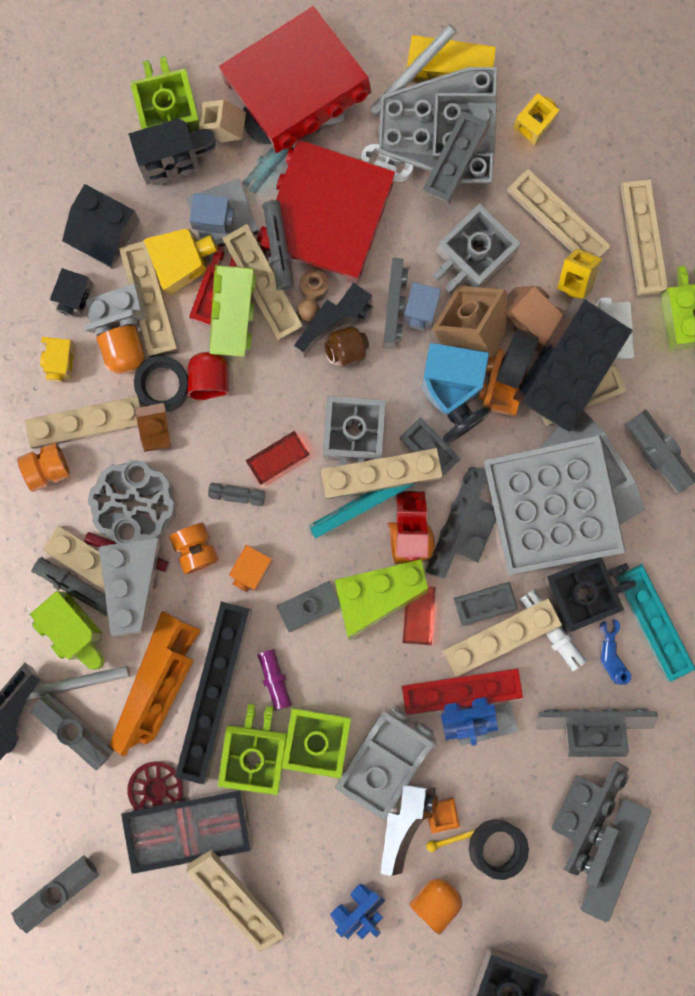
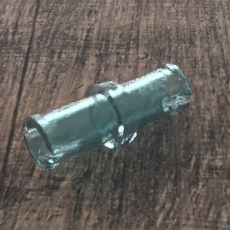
M272 146L264 157L260 156L257 159V165L242 181L243 185L248 188L256 180L250 189L251 192L256 194L270 175L274 176L277 173V167L287 156L289 148L283 149L276 154Z

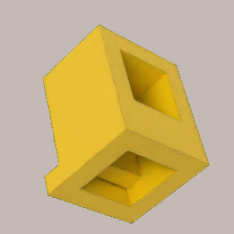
M537 93L516 117L513 129L535 146L541 136L557 119L560 110L551 98L543 97ZM533 117H539L542 122H541V123L538 122V121H537L535 118H533Z
M576 248L565 258L557 289L566 292L572 298L584 299L593 289L602 258Z
M42 337L41 343L46 347V351L41 353L40 367L43 368V372L46 374L45 380L63 382V378L72 379L76 345L70 339Z

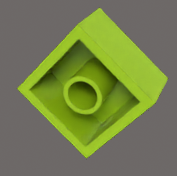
M293 707L282 769L341 779L351 717Z

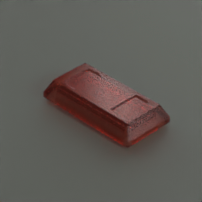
M294 430L245 461L260 485L310 454Z
M428 586V593L405 606L402 643L432 645L436 587Z

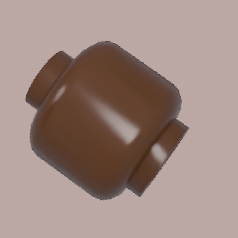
M349 326L330 333L327 342L324 344V349L330 363H335L338 367L344 368L365 359L366 349H369V341L365 333H360L357 328Z

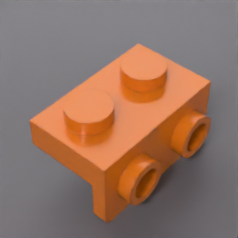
M498 348L495 355L488 359L486 371L490 372L488 383H483L478 399L483 400L482 407L490 406L494 412L515 417L519 402L512 399L517 389L496 381L497 374L506 353H503L504 349Z

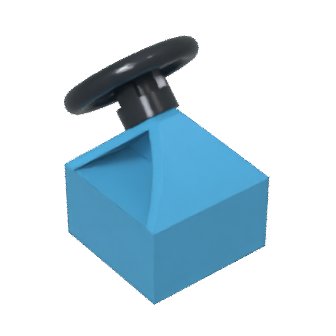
M430 343L421 388L429 401L439 411L447 415L451 423L455 424L443 436V442L448 444L469 432L492 412L490 406H484L473 413L467 405L478 398L483 388L489 353Z

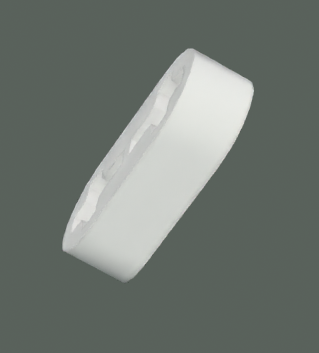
M370 144L362 151L361 160L368 163L369 157H372L373 153H377L378 159L381 161L376 160L374 165L395 171L396 182H404L411 177L413 165L405 163L407 170L397 173L396 167L393 165L398 166L402 161L379 154L378 144Z

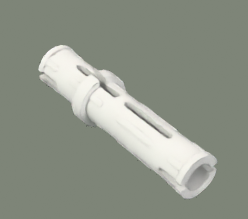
M536 589L520 599L526 608L543 601L536 592ZM562 626L545 633L553 643L551 647L554 651H559L571 668V671L576 670L579 665L582 666L588 661L571 640L573 636L570 633L567 634Z

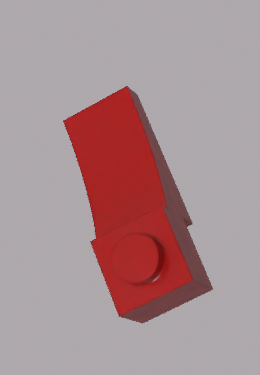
M402 491L396 494L397 557H403L407 560L428 557L425 491Z

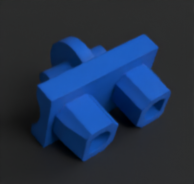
M485 697L474 699L471 709L461 710L460 704L457 703L444 706V714H441L446 740L470 738L471 746H476V736L498 731L494 704L490 705Z
M359 884L350 894L359 905L354 912L351 913L344 904H340L330 914L338 927L335 931L342 938L344 936L349 939L357 930L356 934L361 939L369 932L375 937L381 933L376 925L383 919V916L377 911L371 918L369 917L386 900L380 893L370 890L363 884Z

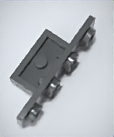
M470 467L464 475L461 489L451 505V512L447 522L441 529L438 543L428 560L426 573L444 579L455 554L461 555L473 562H479L496 522L493 505L479 498L487 480L485 469Z
M611 708L605 709L602 712H590L587 709L560 712L557 709H547L538 713L536 729H565L568 757H627L629 747L626 729H653L658 719L657 711H648L644 708L632 711H619Z
M615 762L603 788L578 775L576 776L551 828L576 842L564 868L566 872L578 876L580 872L585 870L590 859L589 853L593 844L595 845L598 834L602 829L601 827L606 817H609L614 811L616 805L614 800L618 791L622 790L628 781V767Z
M624 799L613 826L607 825L606 830L601 829L595 846L599 847L596 856L589 859L584 874L588 875L585 883L590 884L581 906V911L604 922L610 921L650 818V809Z

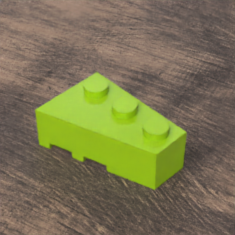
M215 265L209 341L210 354L245 357V350L251 349L252 333L247 332L248 321H253L254 304L250 303L251 292H255L256 274H253L252 268Z
M422 560L335 580L349 640H352L363 631L378 624L381 620L429 592Z

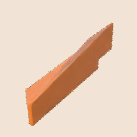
M162 611L160 613L110 742V747L122 756L127 755L129 748L140 742L146 745L155 739L194 661L185 654L201 630L167 612Z

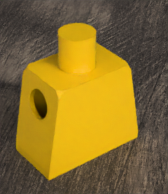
M182 229L144 239L162 289L170 295L205 274L207 264L204 257L218 251L212 235L197 240L195 234L189 229Z

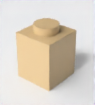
M224 99L203 102L198 130L210 129L215 136V140L219 142L242 140L246 112Z

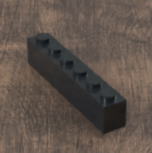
M222 601L220 603L175 778L202 785L208 781L252 609Z

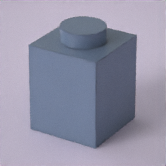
M194 193L189 220L192 229L226 234L228 225H233L234 208H231L229 199L227 197Z
M413 282L403 321L408 322V326L414 329L424 330L425 327L431 328L441 289Z

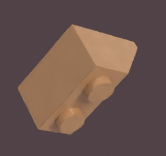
M457 286L432 328L441 345L489 353L488 357H493L506 335V290Z

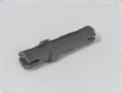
M278 200L267 201L262 204V208L264 209L271 251L269 263L274 269L276 290L294 288L290 266L292 255L288 254L280 207L281 203Z
M39 557L32 568V573L53 584L54 589H62L104 614V616H108L105 594L71 575L70 570L67 568L61 569L44 557Z

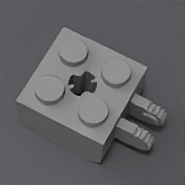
M479 203L438 244L437 253L446 262L433 274V277L438 281L453 268L458 275L447 284L445 289L449 293L454 291L464 280L471 287H482L518 252L521 243ZM481 245L483 247L482 252H477L473 249V246L477 248Z
M327 396L323 459L339 460V466L346 465V460L364 462L382 458L386 400ZM352 424H357L358 429L362 428L363 431L357 433V436H352L350 432L347 433L346 429H351Z

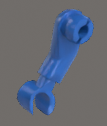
M613 619V629L608 632L607 622L603 621L600 624V630L605 634V640L602 641L601 663L615 684L626 685L631 680V673L616 654L617 642H615V635L619 632L620 624L617 620Z

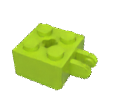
M163 56L160 57V66L163 74L153 76V68L149 60L142 61L146 78L130 82L141 130L179 118L186 122L189 133L198 131L200 121L186 68L170 72L167 58Z
M685 266L677 267L678 286L667 288L662 294L661 302L670 352L695 348V316L693 315L695 312V284L689 285L688 272Z
M55 591L29 614L34 620L31 623L33 628L42 637L45 635L49 637L54 643L51 645V648L61 659L66 657L67 660H80L83 665H86L91 670L103 668L106 658H104V655L101 654L102 652L96 646L102 640V631L69 593Z
M248 704L245 726L231 724L227 726L218 787L278 795L288 732L271 730L274 707L267 706L264 712L263 729L253 728V720L256 715L255 704ZM252 751L258 753L257 757L260 756L261 762H257L255 767L249 765L250 761H246V756H249Z

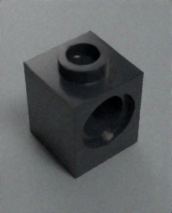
M61 268L50 301L57 307L56 311L72 317L73 313L82 316L86 307L85 300L89 299L94 284L87 276Z

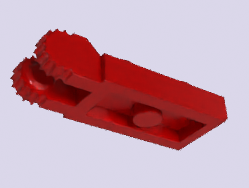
M219 245L211 264L207 266L189 315L190 320L210 327L215 265H221L225 255V248ZM231 257L229 266H237L233 257Z

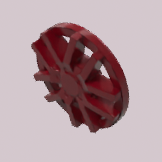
M158 761L149 762L137 768L131 775L127 787L128 798L132 807H142L146 800L151 801L152 804L162 803V799L165 796L171 801L182 799V780L175 778L177 783L171 786H167L165 782L174 775L175 777L176 770L172 766ZM156 766V777L151 778L149 773V767ZM160 767L167 769L171 773L161 778ZM141 771H145L146 780L136 778ZM133 783L143 784V791L133 790ZM178 787L177 798L168 791ZM133 794L144 795L139 805L135 801ZM161 815V816H156V817H151V818H160V817H163V816H166V815Z

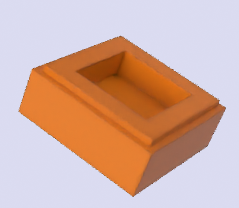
M454 797L438 800L436 812L433 813L432 818H428L431 834L460 828Z

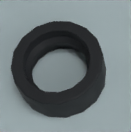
M517 329L499 369L496 381L514 389L519 387L532 359L539 337Z
M164 355L154 356L144 361L136 370L133 380L134 390L139 400L145 406L164 403L166 412H172L181 407L187 400L188 374L182 364L174 358ZM157 368L171 369L179 379L177 393L165 401L153 399L146 391L145 382L147 376Z
M492 819L483 822L474 830L470 838L468 850L472 863L479 871L492 879L506 880L515 877L523 870L528 861L529 845L526 836L521 829L505 820ZM505 832L514 841L513 854L510 860L503 866H491L483 857L484 845L487 839L494 833Z

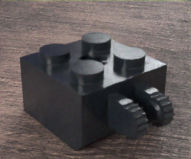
M179 118L128 134L138 167L146 185L151 183L152 185H159L165 183L168 178L179 175L184 177L193 174L196 169L200 168L197 157L207 155L216 149L215 136L210 129L189 133L186 122Z
M600 557L589 559L542 578L566 633L573 632L624 610L618 593L637 585L634 580H628L614 587L611 576L626 572L629 569L627 563L607 570L603 558ZM579 587L582 590L588 589L589 596H586L588 599L586 602L578 598Z
M488 947L470 996L560 995L544 988L548 977L544 968ZM506 986H512L514 991L511 994L508 991V995H503L502 989Z

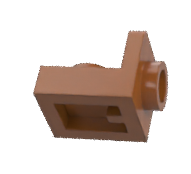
M164 403L135 408L138 433L143 451L148 452L171 447Z

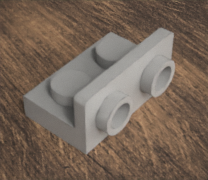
M136 283L85 300L90 323L83 325L85 332L95 333L96 336L122 326H137V321L147 318L141 287Z

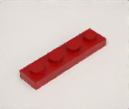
M519 668L401 685L405 713L408 715L444 710L445 705L452 703L460 704V707L472 706L474 699L483 697L487 698L489 703L523 698Z

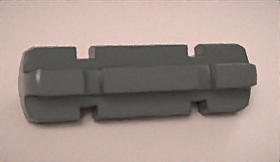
M212 482L209 485L208 497L217 500L224 498V501L243 504L251 502V505L263 506L265 492L258 489L250 491L249 488L232 485L224 487L220 483Z

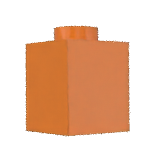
M245 545L229 573V576L235 579L232 584L245 592H248L250 588L257 591L273 560Z

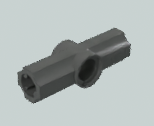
M647 409L625 424L634 439L641 446L642 454L648 464L656 471L659 470L676 494H679L695 483V473L680 455L681 449L668 433L662 431Z
M49 692L40 698L30 711L57 736L60 743L68 745L96 771L114 752L108 744L87 727L84 720L77 718ZM70 723L78 727L79 734L76 739H71L66 734V727Z
M83 855L53 880L44 885L43 888L11 912L14 922L19 929L27 934L53 912L61 908L68 900L99 876L96 866ZM50 887H56L61 891V901H55L50 897Z

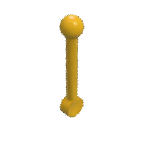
M474 830L437 842L429 841L426 844V849L429 852H435L439 847L470 838Z

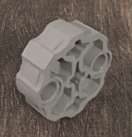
M130 460L128 463L119 465L112 464L104 469L96 485L90 489L88 497L94 526L101 534L113 539L117 544L162 538L177 513L173 485L162 472H158L146 462L139 460ZM138 468L144 469V479L138 483L133 482L131 478L133 471ZM115 484L118 491L126 492V495L117 494L111 485ZM106 493L107 496L111 497L110 502H105L103 506L99 502V497H104ZM143 495L153 496V498H143ZM135 497V500L147 506H135L131 511L130 507L120 503V501L131 502ZM164 501V504L169 509L168 511H163L160 516V513L155 508L156 506H161ZM115 509L123 510V513L114 512L111 516L107 517ZM140 513L150 514L155 524H152L148 517L140 516ZM127 525H132L135 529V534L130 540H124L121 536L122 529Z

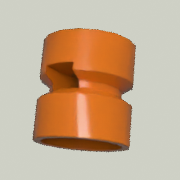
M56 442L42 447L39 454L32 451L17 458L22 477L31 492L47 487L50 480L57 483L71 477L66 458Z
M204 522L191 525L169 536L174 551L181 554L178 561L184 575L199 571L220 561L214 546L207 543L210 536ZM199 547L200 552L192 555L190 550Z

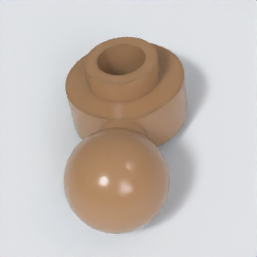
M309 270L300 279V291L305 299L298 304L297 313L302 320L307 322L312 321L320 310L316 300L322 299L328 291V278L319 270ZM311 280H317L319 284L317 286H311L309 282Z

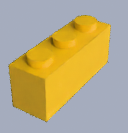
M411 35L407 68L435 38ZM450 40L412 81L421 83L467 67H493L496 46Z

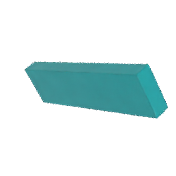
M415 484L367 492L314 521L308 527L316 539Z
M643 564L615 576L618 585L628 580H634L637 585L622 593L667 681L672 682L694 671L695 666Z

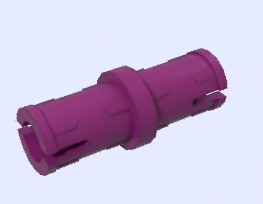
M275 649L257 654L265 678L263 680L264 687L267 686L274 711H278L292 706L284 682V680H287L286 676L281 672Z

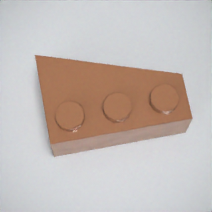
M539 286L514 287L507 295L506 318L515 325L512 329L515 333L517 329L539 337L535 350L540 354L565 311L558 306L555 307L548 300L550 298L548 293Z

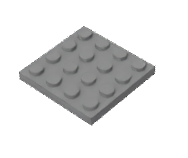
M601 435L483 460L508 575L626 552Z

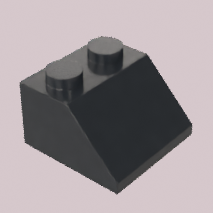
M84 184L70 208L62 242L112 269L120 256L119 248L126 246L140 220L135 210Z

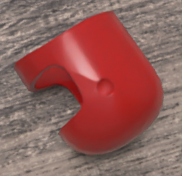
M201 352L193 355L188 363L187 396L192 400L203 401L229 395V363L223 355L210 354V352Z

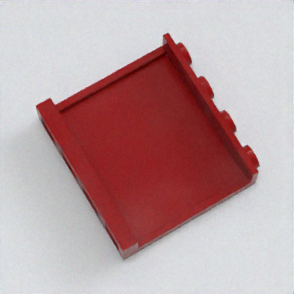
M314 6L218 66L224 83L229 89L235 91L270 139L276 154L283 149L292 147L298 139L307 134L314 133L322 124L330 119L339 117L344 110L355 103L364 101L372 93L369 77Z
M298 139L295 148H289L285 161L289 165L286 173L280 174L276 185V190H279L276 200L281 203L280 207L288 254L292 255V259L347 277V282L352 284L354 282L358 285L395 181V171ZM261 226L257 241L260 243L264 254H266L267 250L270 251L267 227Z

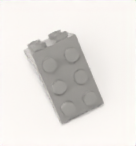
M385 706L335 786L336 790L383 820H386L388 813L391 812L403 793V785L409 783L423 759L437 745L433 730L420 722L415 726L408 721L409 715L395 706L391 710Z

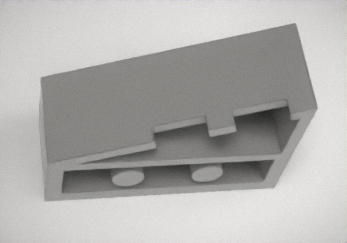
M159 538L99 547L110 634L113 637L145 633L158 555L162 543Z

